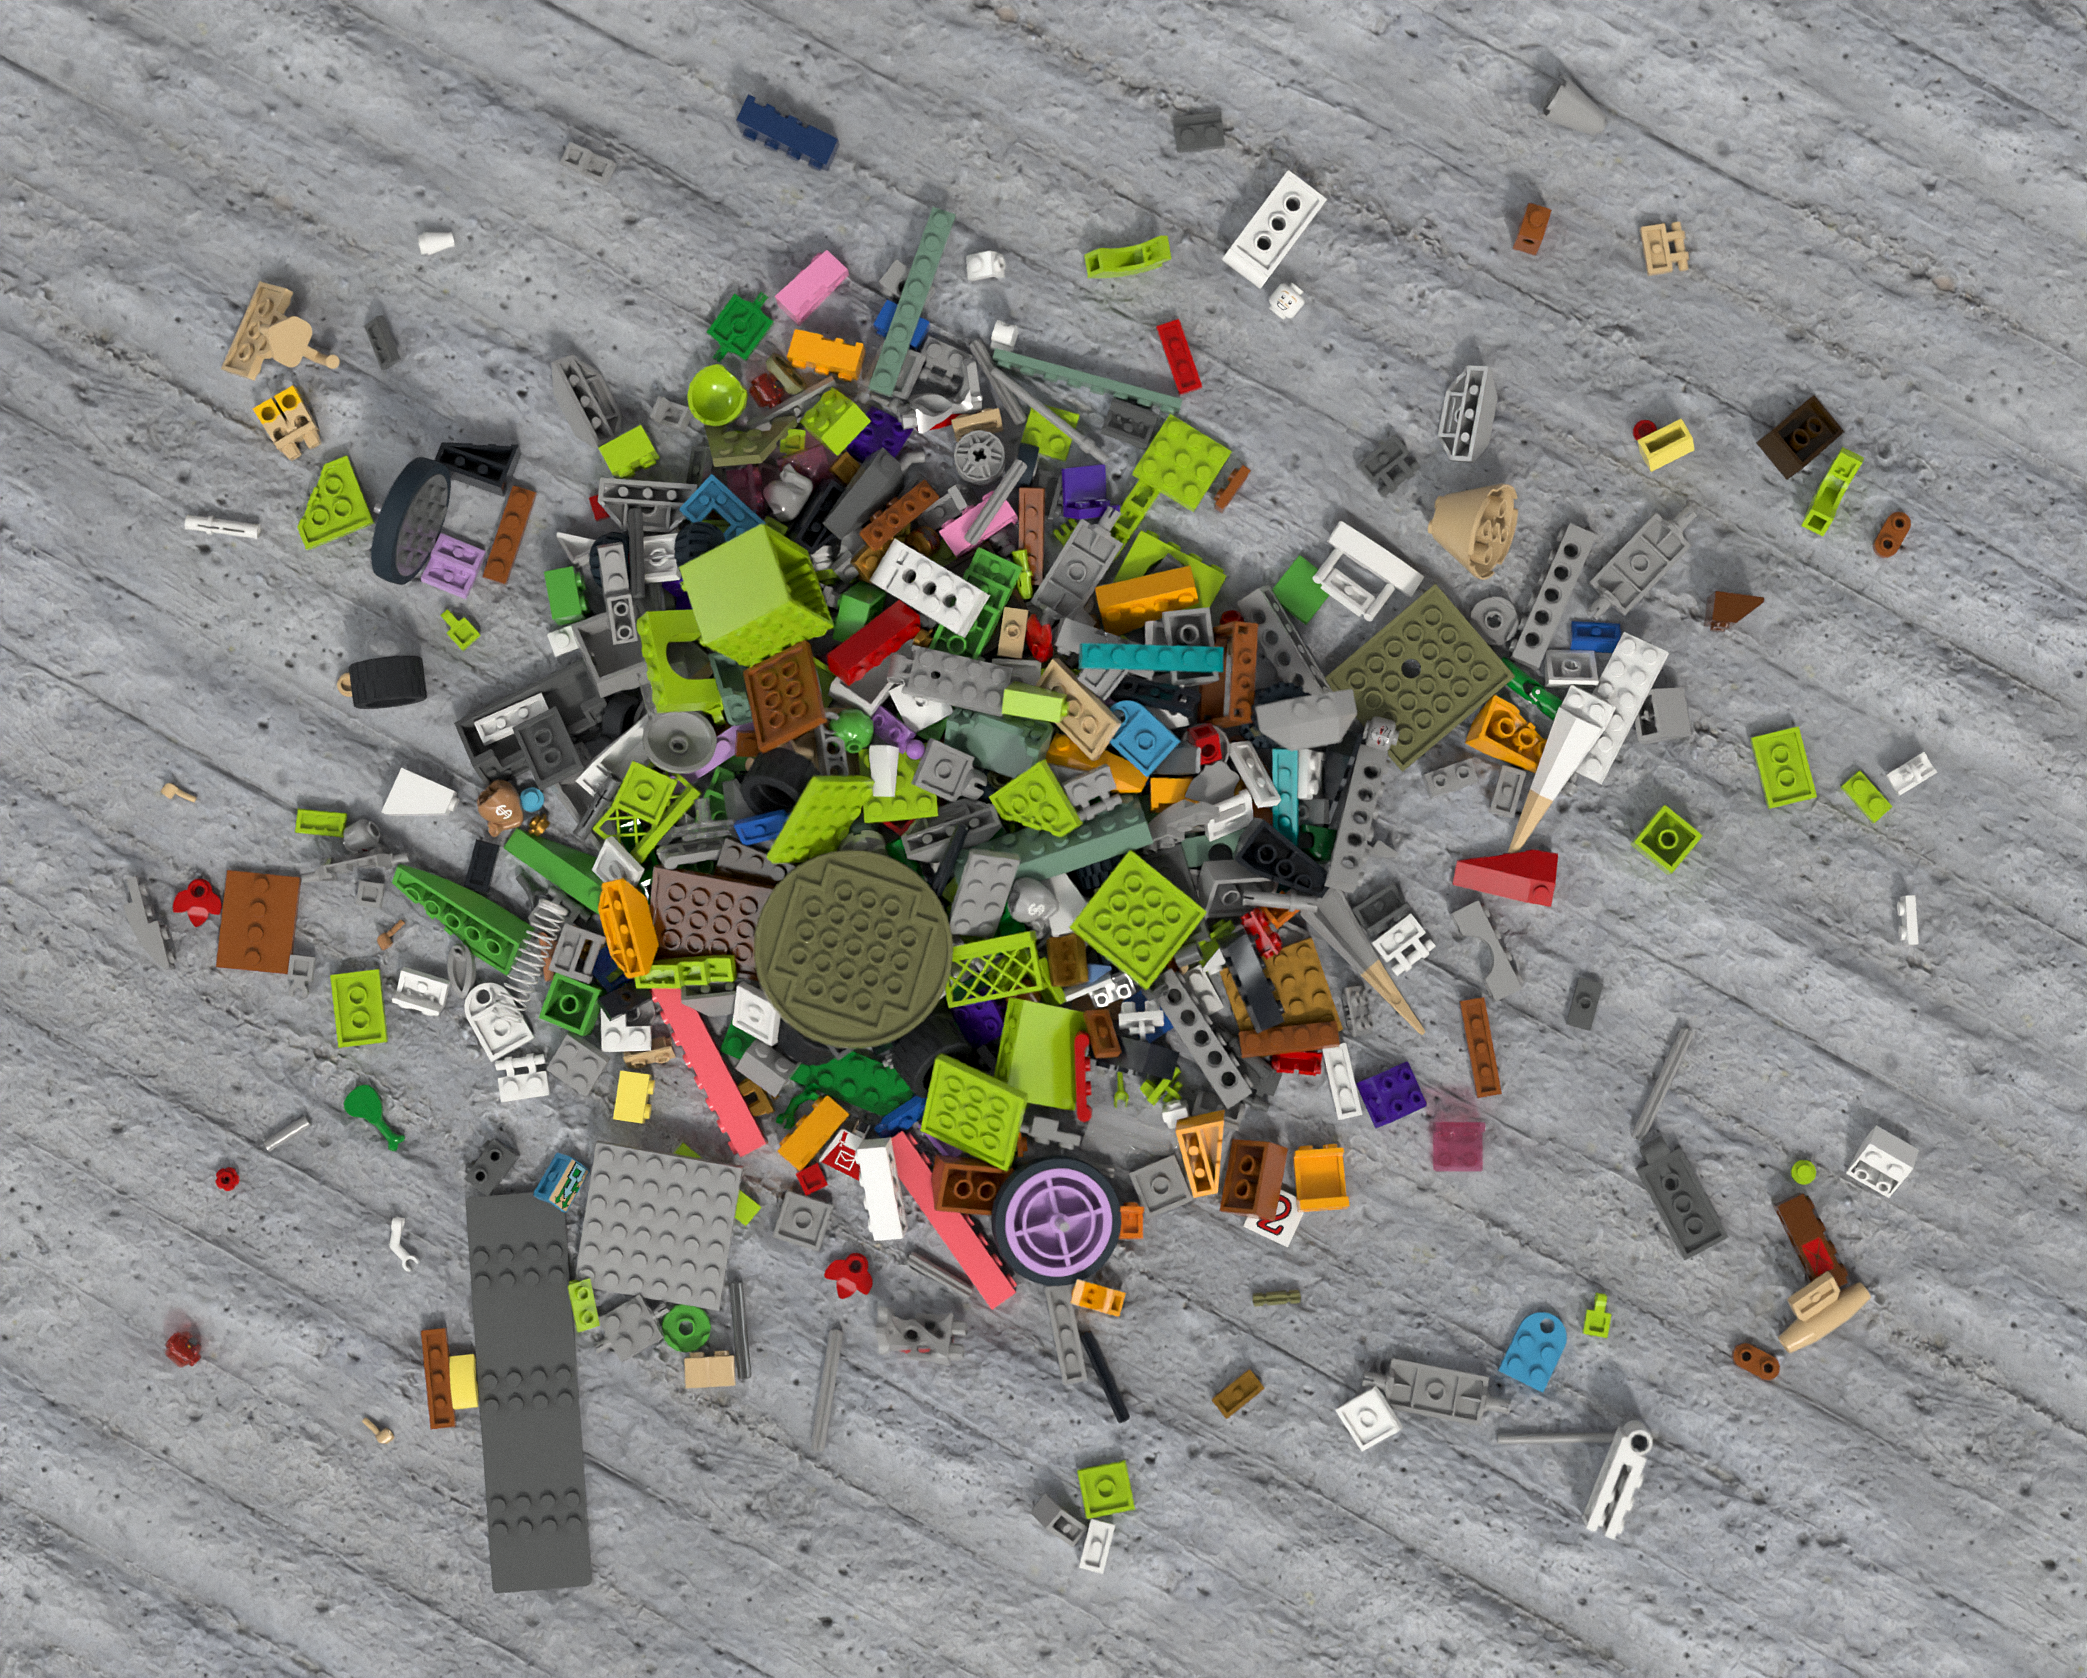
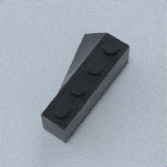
M1242 928L1217 939V944L1255 1031L1259 1033L1284 1022L1281 1015L1285 1013L1284 1007L1280 999L1275 1001L1272 992L1276 991L1271 978L1266 979L1262 971L1266 969L1261 955L1256 957L1253 948L1257 947L1252 934H1247Z

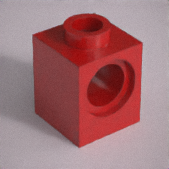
M1211 723L1187 729L1189 742L1201 748L1200 765L1211 764L1213 761L1222 759L1219 734Z

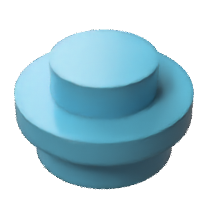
M527 788L520 795L522 807L526 811L536 812L544 804V795L537 788Z

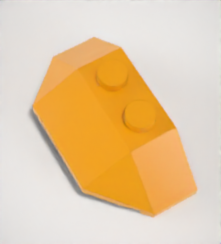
M624 878L602 883L598 911L611 958L625 972V976L628 979L649 974L659 944L646 897Z

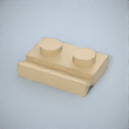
M987 408L980 411V413L973 415L963 414L951 420L956 442H959L964 435L971 431L983 430L992 434L1003 431L999 408Z

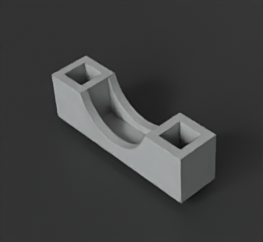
M1478 900L1451 913L1450 916L1460 936L1478 938L1490 951L1491 967L1482 981L1492 1001L1496 1002L1522 989L1520 985L1523 983L1522 977L1517 969L1513 971L1509 963L1512 961V957L1506 947L1502 949L1498 941L1501 939V935L1495 925L1491 927L1487 919L1490 917V913L1484 903L1480 904Z

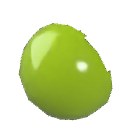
M721 364L706 366L699 371L691 381L687 394L688 406L694 417L703 424L716 427L728 425L738 419L746 408L748 398L745 386Z

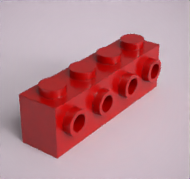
M898 600L827 654L829 670L848 686L855 681L861 680L873 667L879 666L886 657L897 652L903 644L916 637L921 630L920 616L901 600Z

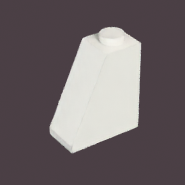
M401 768L381 812L389 816L449 815L450 811L454 812L459 803L457 796L459 793Z
M1066 873L1042 881V884L1059 902V911L1049 918L1052 936L1054 937L1073 934L1074 932L1068 927L1088 903L1071 878Z

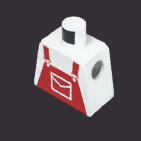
M857 1120L852 1132L842 1128L819 1162L860 1181L861 1169L860 1164L856 1163L855 1151L862 1140H866L865 1137L871 1125Z

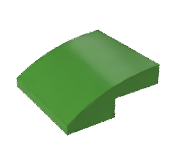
M1299 555L1272 591L1285 610L1307 625L1330 595L1320 588L1322 586L1321 583L1317 584L1313 581V576L1319 569Z

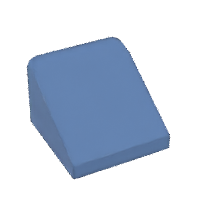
M1087 964L1089 982L1086 983L1094 982L1109 972L1111 966Z

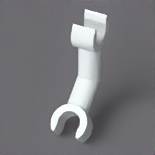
M395 1217L392 1220L389 1247L402 1260L403 1268L410 1272L412 1269L407 1265L408 1259L414 1260L416 1264H419L420 1260L417 1256L410 1255L400 1245L405 1218Z

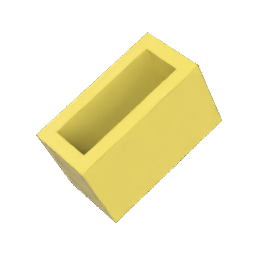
M1682 418L1637 440L1639 452L1650 472L1694 451L1693 437Z
M620 1070L613 1119L635 1123H645L646 1119H650L652 1105L648 1104L649 1094L653 1095L655 1089V1080H652V1075Z

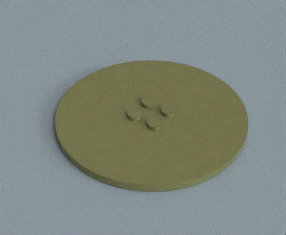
M841 850L814 857L797 866L776 885L767 898L759 915L755 930V968L760 985L771 1006L784 1021L799 1033L814 1041L839 1048L875 1047L891 1042L911 1031L930 1014L945 990L952 966L953 943L951 929L944 908L935 892L926 881L908 866L893 858L871 851Z

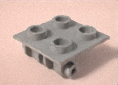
M1363 985L1343 989L1344 994H1341L1343 1004L1349 1007L1344 1010H1349L1350 1015L1346 1016V1018H1351V1020L1347 1021L1349 1033L1352 1034V1037L1372 1034L1373 1019L1368 1014L1367 1004L1369 1003L1367 991L1364 990Z

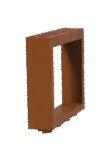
M1235 621L1213 627L1214 646L1223 647V672L1218 673L1219 681L1199 685L1201 699L1198 703L1197 724L1211 723L1219 729L1252 723L1253 721H1251L1250 716L1253 715L1251 706L1254 705L1258 624ZM1232 638L1229 716L1224 717L1227 641ZM1234 709H1239V715H1234ZM1204 715L1211 716L1210 720L1204 721Z

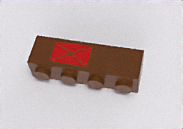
M1797 1193L1773 1205L1810 1282H1813L1828 1271L1833 1276L1838 1288L1847 1284L1846 1276H1848V1272L1842 1262L1838 1263L1834 1255L1837 1253L1836 1248L1831 1240L1827 1241L1823 1233L1826 1231L1825 1226L1820 1218L1816 1219L1812 1211L1815 1207L1811 1198L1808 1195L1805 1196L1804 1193Z

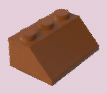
M1233 1139L1219 1211L1255 1219L1275 1221L1288 1148L1265 1141Z
M936 1155L932 1173L934 1209L944 1212L991 1216L996 1195L1004 1181L1014 1172V1169L1010 1167L1006 1172L977 1158Z

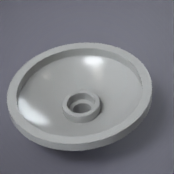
M695 711L655 714L644 728L642 742L646 755L656 766L668 772L685 774L695 772L710 762L715 753L717 739L714 728L704 716Z

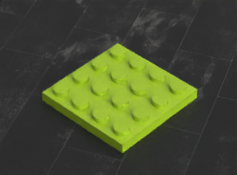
M813 776L766 858L772 863L806 862L819 855L837 851L840 842L848 835L853 821L860 815L863 804L871 796L875 781L871 776Z
M1129 850L1068 928L1142 988L1147 990L1207 912L1134 852Z
M941 1053L935 1060L920 1131L1007 1172L1012 1166L1029 1094Z

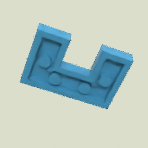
M713 474L705 480L678 510L691 523L702 522L714 510L730 525L723 533L726 542L762 523L766 525L760 517Z

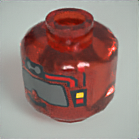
M765 372L750 381L749 393L758 407L764 408L768 406L771 409L782 403L780 398L784 395L785 390L774 374L768 375Z
M187 1331L175 1332L164 1345L166 1347L165 1355L179 1368H183L188 1364L192 1367L202 1357L199 1354L202 1349L201 1343Z

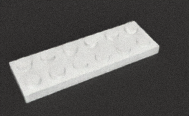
M1626 632L1623 633L1598 681V685L1592 693L1616 706V709L1605 731L1574 772L1602 785L1669 655L1667 651Z

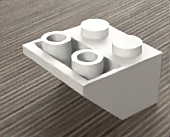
M1875 1126L1862 1142L1846 1174L1889 1198L1914 1169L1919 1150L1882 1128Z

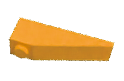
M1493 695L1472 721L1465 743L1484 754L1536 773L1548 739H1543L1536 732V727L1519 714L1520 711L1515 705Z
M1056 733L1046 754L1045 760L1048 763L1087 771L1107 764L1117 787L1111 790V793L1142 792L1149 778L1130 761L1105 750L1098 760L1092 761L1068 736Z

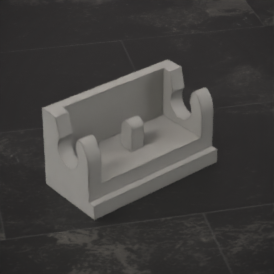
M1199 1089L1191 1115L1196 1116L1225 1109L1224 1126L1238 1131L1246 1105L1236 1103L1227 1109L1219 1096Z

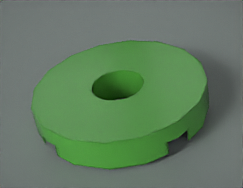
M678 1304L670 1309V1312L663 1318L662 1332L665 1336L664 1339L676 1351H696L710 1337V1318L705 1310L700 1307ZM689 1321L692 1323L693 1331L691 1334L685 1335L680 1331L681 1322Z

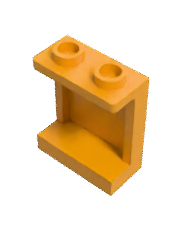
M1337 1144L1323 1145V1149H1313V1146L1308 1145L1300 1146L1297 1151H1294L1292 1155L1297 1212L1342 1210L1349 1207V1196H1346L1343 1147L1338 1148Z

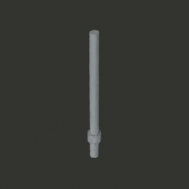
M997 367L993 369L990 374L1079 444L1083 452L1086 454L1090 453L1103 464L1108 461L1110 457L1095 446L1096 442L1089 437L1085 438Z
M1616 1432L1497 1434V1444L1612 1442Z

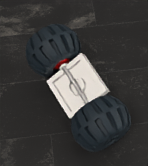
M694 522L685 526L679 533L643 537L645 583L680 580L681 572L679 567L726 543L724 534L715 525L707 522ZM609 532L600 536L591 546L589 554V565L594 581L602 588L597 546L622 542L630 589L629 535L622 532Z

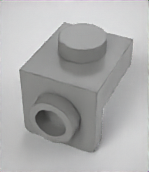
M658 396L652 408L650 418L662 426L685 433L692 412L689 407L670 402L664 397Z

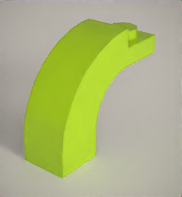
M1160 235L1134 246L1098 248L1084 254L1088 278H1115L1139 274L1162 267V263L1172 259L1168 236Z
M1844 447L1841 448L1836 458L1832 460L1810 502L1801 525L1802 527L1824 536L1834 520L1845 491L1863 463V456Z

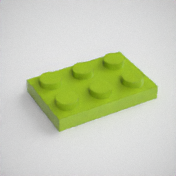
M1799 726L1750 738L1768 809L1817 797Z
M375 969L330 975L338 1048L388 1042L381 970Z

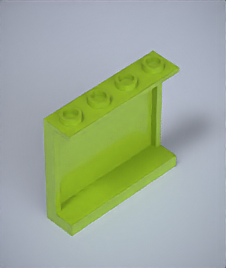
M1009 998L994 1078L1028 1093L1027 1102L1075 1111L1076 1074L1074 1041L1077 1032L1081 1030L1088 1032L1083 1017L1084 1012Z

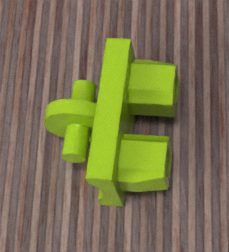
M1176 1067L1173 1080L1163 1079L1158 1086L1147 1079L1139 1089L1153 1106L1156 1105L1166 1091L1168 1093L1163 1098L1165 1103L1170 1102L1173 1098L1181 1100L1183 1097L1178 1092L1183 1085L1177 1081L1170 1088L1181 1074V1071Z

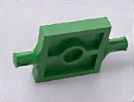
M760 291L753 303L745 301L734 294L706 333L720 345L714 356H712L718 363H721L728 352L736 354L746 362L774 325V321L764 315L760 309L769 298Z

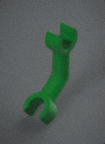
M813 1082L809 1083L804 1092L791 1099L785 1112L777 1116L776 1123L783 1124L785 1118H787L784 1128L790 1130L794 1126L795 1120L793 1116L799 1105L809 1099L816 1101L820 1096L814 1092L821 1087Z

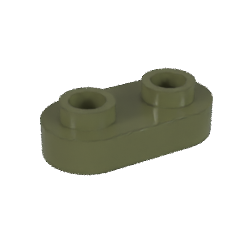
M772 353L766 360L767 371L783 384V388L788 394L797 395L807 388L804 379L783 356L778 353Z

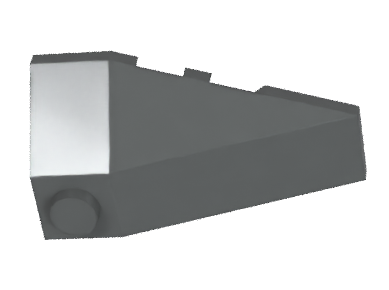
M883 447L868 455L823 524L839 539H842L869 521V518L877 511L885 510L887 508L885 505L896 496L898 498L904 488L900 463Z
M1181 740L1150 774L1149 779L1200 773L1201 748L1188 741Z

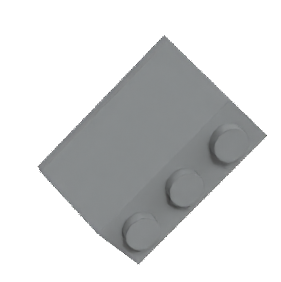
M1209 607L1162 612L1167 646L1215 647ZM1170 671L1171 685L1174 686L1204 685L1219 681L1218 672Z
M1235 860L1204 861L1198 879L1200 904L1207 912L1204 917L1243 916L1248 912L1251 915V911L1258 906H1243V899H1253V897L1243 896V891L1276 893L1279 883L1250 873Z

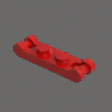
M1084 1030L1077 1032L1074 1041L1077 1118L1081 1122L1089 1121L1092 1116V1107L1087 1104V1096L1092 1095L1091 1081H1086V1071H1091L1090 1056H1086L1085 1048L1088 1046L1090 1038L1088 1032Z

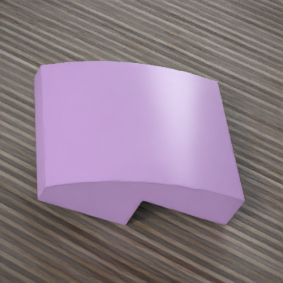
M441 533L431 552V559L421 576V581L467 599L486 551Z

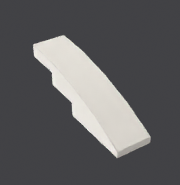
M1342 521L1338 523L1327 542L1361 567L1370 570L1380 579L1392 584L1409 597H1412L1424 578L1423 575Z

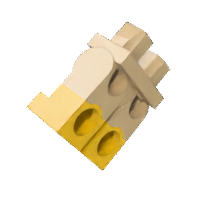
M293 385L275 395L276 401L270 398L253 408V411L277 449L284 453L289 460L293 461L302 455L297 444L303 440L310 450L322 444L317 433L320 430L304 404L298 389Z

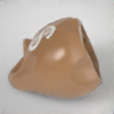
M497 779L481 792L477 798L478 812L483 819L488 821V832L491 836L496 837L504 830L521 826L524 819L521 799L515 787L509 782Z

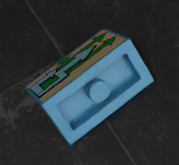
M557 1152L535 1189L533 1196L539 1200L551 1203L557 1209L566 1213L590 1171L574 1158Z

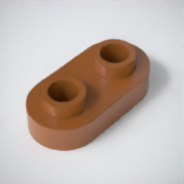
M1894 512L1887 517L1873 542V550L1877 556L1889 558L1897 553L1911 527L1908 515L1903 512ZM1896 520L1902 522V528H1898L1895 525ZM1884 541L1890 542V549L1884 547Z
M1740 1343L1732 1351V1359L1737 1366L1761 1379L1772 1380L1780 1372V1364L1776 1358L1750 1344ZM1748 1351L1750 1354V1358L1744 1361L1742 1359L1743 1352ZM1770 1363L1772 1366L1770 1372L1764 1371V1365Z

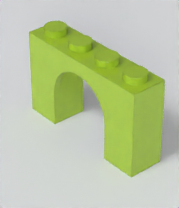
M1140 530L1113 583L1145 576L1153 566L1159 564L1169 553L1183 566H1191L1199 603L1183 610L1208 607L1210 609L1227 576L1223 574L1224 570L1214 564H1211L1209 567L1202 563L1203 559L1196 554L1190 553L1187 555L1181 552V547L1173 542L1168 541L1166 544L1160 541V536L1150 530H1147L1146 533Z
M647 611L637 620V632L641 637L642 655L646 660L647 678L651 683L652 700L656 705L657 713L710 710L720 702L715 679H685L672 670L666 658V647L669 642L695 641L701 636L694 611Z

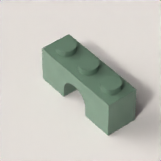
M1247 827L1210 842L1206 835L1199 836V832L1184 834L1185 840L1181 841L1180 844L1183 846L1189 868L1202 867L1204 861H1209V850L1215 845L1226 846L1231 851L1232 860H1234L1233 855L1239 837Z

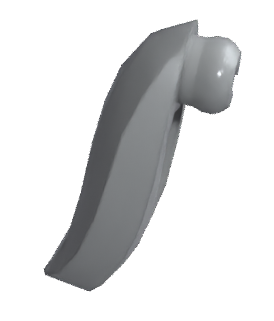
M459 943L454 945L449 953L447 970L455 993L460 998L466 999L469 992L474 988L476 964L470 949L466 945Z

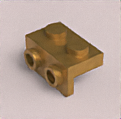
M894 537L876 551H873L866 543L850 560V563L859 572L857 577L860 581L872 583L869 580L893 542Z
M1075 933L1063 937L1047 938L1051 986L1072 987L1089 982L1084 940Z

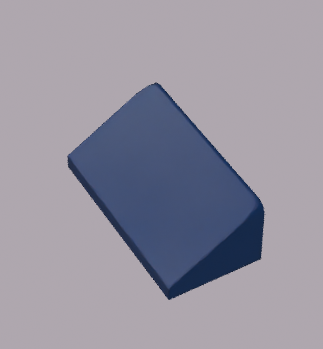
M1571 621L1570 650H1590L1596 653L1614 652L1621 638L1619 623Z

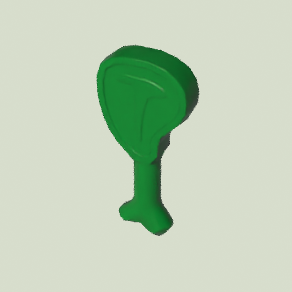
M363 1084L347 1095L344 1100L345 1111L353 1117L365 1118L372 1125L376 1126L387 1139L388 1149L390 1151H397L398 1144L405 1141V1135L395 1134L383 1120V1104L377 1091L370 1085Z

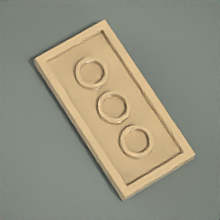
M1059 658L1052 659L1035 686L1067 694L1066 702H1070L1068 716L1064 717L1056 725L1092 761L1098 760L1122 722L1088 687L1076 679L1077 676Z

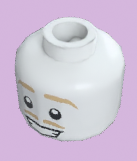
M1281 283L1269 297V303L1271 304L1269 308L1283 320L1286 317L1291 319L1305 304V300L1301 296L1303 291L1294 283L1290 286Z

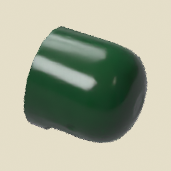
M1302 824L1300 832L1311 836L1312 846L1311 848H1303L1301 850L1318 864L1330 863L1337 830Z

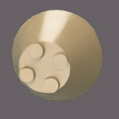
M1501 483L1449 493L1444 497L1438 496L1435 501L1434 517L1428 524V533L1432 534L1434 540L1474 577L1482 580L1488 579L1495 574L1492 571L1496 564L1501 565L1510 549L1518 518V509L1514 508V499H1517V493L1513 486Z

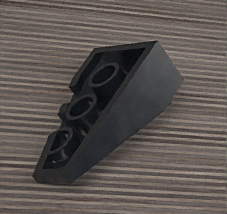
M1347 730L1340 742L1324 745L1326 749L1324 752L1323 794L1324 799L1329 800V824H1322V828H1329L1340 799L1339 796L1345 787L1349 769L1353 766L1362 742L1363 734Z
M1254 817L1239 837L1233 859L1250 873L1319 898H1323L1330 887L1324 886L1327 871L1264 819Z

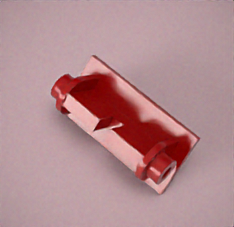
M1255 907L1251 911V915L1248 912L1240 917L1242 920L1241 924L1247 934L1251 933L1254 936L1258 933L1260 936L1255 942L1261 957L1264 956L1268 959L1274 955V952L1276 955L1279 954L1283 949L1281 946L1282 940L1277 932L1271 930L1268 925L1269 919L1264 911H1260L1258 907Z
M1301 1051L1274 1054L1271 1067L1276 1070V1073L1294 1074V1069H1298L1299 1074L1316 1077V1074L1321 1075L1323 1052Z

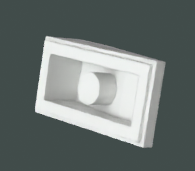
M870 745L871 778L875 781L872 787L873 796L895 797L898 747Z

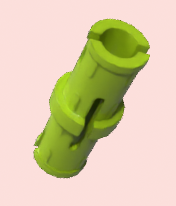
M1027 549L1011 551L1014 564L1023 567L1016 583L1018 593L1022 599L1033 598L1031 585L1032 570L1029 569Z

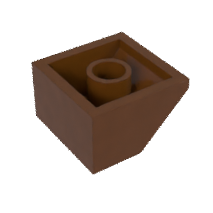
M1715 591L1707 597L1704 626L1710 627V631L1725 632V629L1731 628L1764 603L1765 597Z

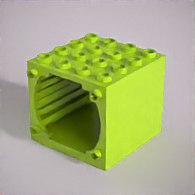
M763 523L679 567L683 578L680 585L688 593L702 635L698 638L701 640L699 641L702 646L706 645L736 661L740 666L744 665L750 668L803 640L807 641L813 637H820L826 634L827 630L834 627L808 550Z

